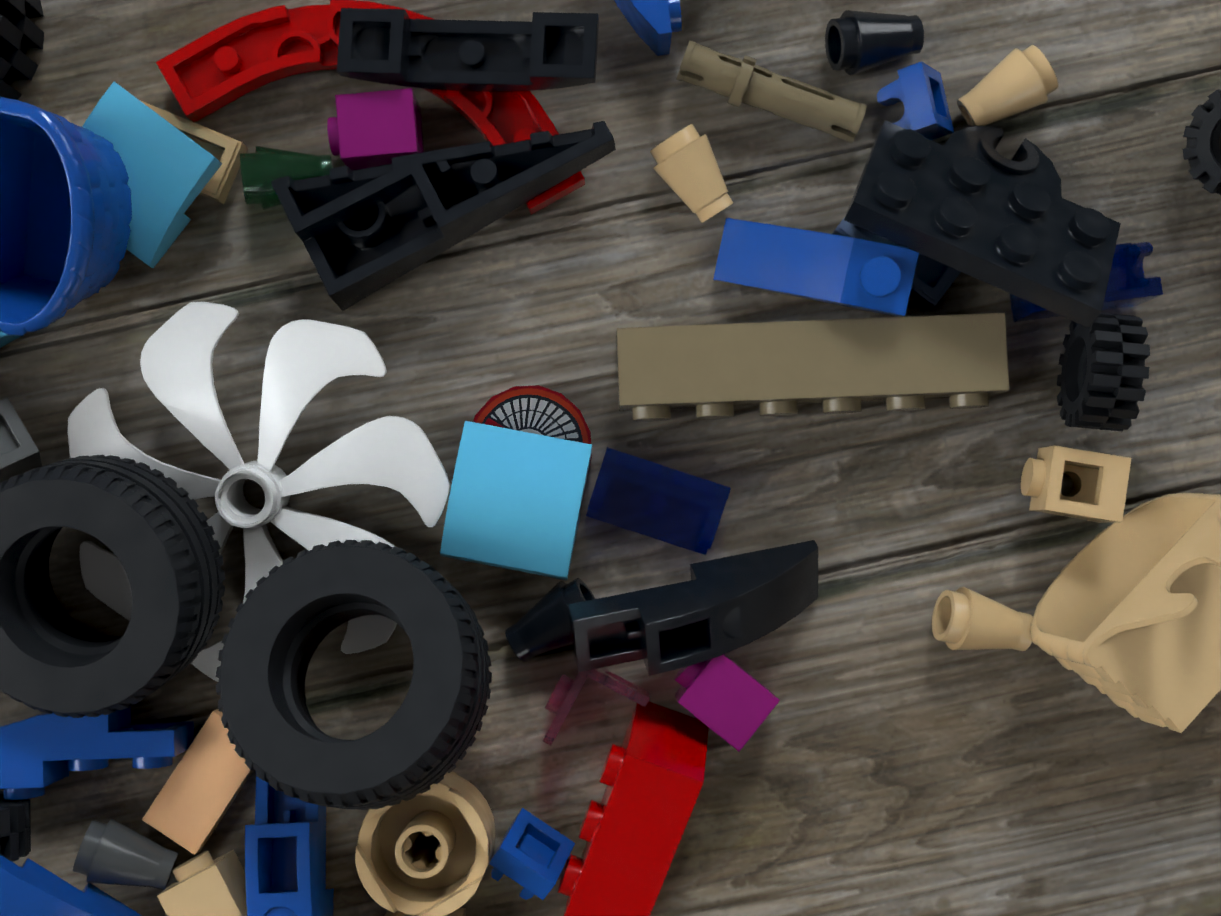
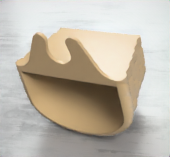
M1176 493L1163 495L1162 497L1142 503L1123 515V522H1114L1096 535L1061 570V573L1048 587L1037 604L1031 622L1030 634L1032 642L1050 656L1053 655L1062 667L1074 670L1087 684L1094 685L1102 694H1106L1114 704L1126 709L1134 718L1139 717L1141 721L1160 727H1168L1170 730L1182 733L1221 690V494Z

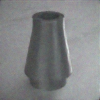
M112 818L108 824L93 820L80 845L74 862L73 872L87 875L86 883L142 886L165 890L179 852L164 848Z

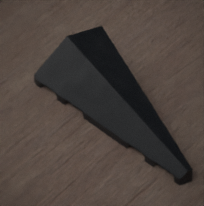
M605 121L593 123L592 129L553 136L549 131L530 134L529 140L496 146L490 141L394 157L391 158L392 164L358 170H351L348 166L329 169V175L294 180L290 176L279 177L271 181V184L295 233L303 241L329 296L344 311L615 151L616 148L610 130Z

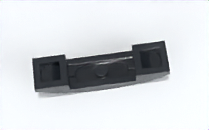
M341 8L337 72L340 76L382 84L473 92L535 91L595 83L599 16L598 13L533 12L532 22L410 19L405 9Z

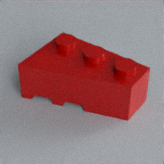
M638 697L621 747L612 744L599 780L600 783L607 785L601 803L594 800L590 801L582 822L578 838L587 841L581 858L570 854L557 892L568 896L563 916L651 915L704 783L709 727L699 719Z

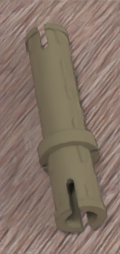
M692 40L689 41L676 80L700 86L728 97L727 103L739 107L741 103L755 108L757 107L790 121L831 134V136L845 140L848 143H853L863 121L867 108L866 104L839 97L796 79L771 72L766 68L755 65L757 59L747 55L741 60L711 50V48L697 44Z

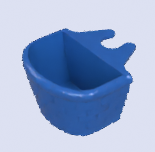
M0 97V331L7 335L24 336L27 332L38 331L65 316L67 310L74 308L76 304L93 294L99 293L100 288L106 287L120 269V261L125 256L131 232L129 226L132 220L131 189L127 184L129 177L119 153L114 150L111 142L84 127L70 123L62 116L47 112L32 104L5 97Z

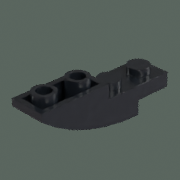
M815 540L690 564V581L568 604L573 652L578 671L582 672L643 659L649 676L685 668L721 656L769 634L799 615L818 599V546Z

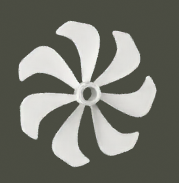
M190 302L178 310L147 340L141 352V371L144 381L157 399L208 450L221 460L230 471L220 480L174 467L145 454L129 443L120 433L111 410L109 394L104 388L96 389L85 397L68 417L67 434L70 458L113 455L120 457V459H133L136 463L142 462L150 466L151 470L156 469L163 472L165 478L170 477L177 483V488L182 487L189 493L188 497L191 500L215 497L218 512L206 522L208 526L213 527L215 534L212 536L214 540H218L221 548L218 550L219 554H221L233 527L243 528L245 554V594L243 604L247 600L245 596L249 590H254L257 587L256 582L263 576L267 578L272 568L276 565L280 567L283 563L266 524L269 522L273 523L308 551L312 550L313 546L321 544L328 546L329 542L338 540L341 543H344L346 540H356L357 542L372 540L375 544L382 542L390 547H394L393 544L364 529L325 516L288 507L291 495L347 484L384 486L399 491L409 500L427 527H433L437 524L448 500L451 484L446 470L427 435L417 424L406 418L385 416L370 421L339 438L289 475H286L281 468L275 465L301 413L314 396L328 383L338 377L349 375H368L374 377L386 375L387 369L383 358L364 331L333 323L300 319L287 323L275 333L271 339L265 360L259 422L257 461L244 463L218 403L212 367L214 349L227 328L237 319L239 315L238 310L224 304ZM246 479L253 480L262 487L265 494L263 509L255 508L246 501L243 494V485ZM91 541L81 543L80 565L85 588L100 601L130 621L132 592L128 576L119 559L114 553L104 550ZM367 615L349 620L341 651L345 654H352L376 648L389 640L397 623L382 615ZM222 641L203 649L191 663L199 671L219 682V678L216 677L217 667L221 666V661L218 660L219 650H222L224 646L221 643Z

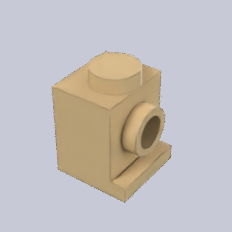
M1055 445L1038 448L1037 459L1028 458L1024 465L1021 476V493L1024 496L1031 497L1029 511L1085 519L1098 523L1123 522L1132 458ZM1063 473L1069 475L1073 481V489L1068 496L1061 494Z

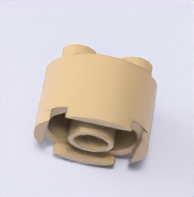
M454 771L447 772L444 775V779L438 784L433 783L430 785V790L417 794L416 797L409 801L401 800L400 804L369 809L361 824L355 853L358 876L372 899L381 907L393 913L398 911L413 916L448 915L463 906L475 894L484 878L495 848L496 829L494 817L482 793L472 783ZM421 832L426 837L434 835L440 843L435 851L430 845L424 846L421 849L416 845L415 840Z

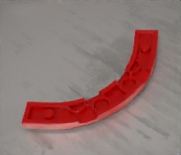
M330 0L328 5H311L287 9L285 5L275 6L240 17L160 59L156 64L184 114L190 121L195 123L270 82L312 71L336 70L341 8H404L357 0ZM405 9L410 19H433ZM424 89L457 110L478 130L486 141H490L494 146L529 140L530 134L549 131L552 136L559 135L554 124L531 91L473 92ZM581 171L577 172L525 203L528 211L532 215L584 186L585 178Z

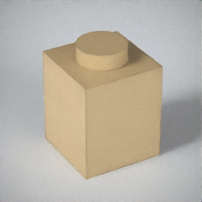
M234 849L213 860L207 850L172 870L176 881L157 895L167 916H247L245 871Z

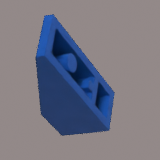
M726 218L713 280L901 317L906 314L919 253L905 247L854 237Z

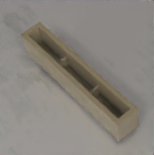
M1005 313L617 328L616 331L619 411H632L633 421L670 420V409L696 408L697 419L734 417L735 406H759L760 416H789L798 414V404L823 403L824 414H845L861 412V401H886V411H914L925 409V399L949 398L950 409H971L988 407L989 396L1009 390Z

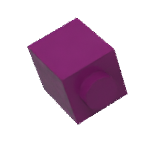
M412 88L335 95L337 117H329L327 121L329 145L332 155H340L343 163L351 170L392 164L391 158L424 152L421 107Z
M725 654L681 668L674 678L681 685L675 693L677 702L738 752H740L780 701L769 689Z

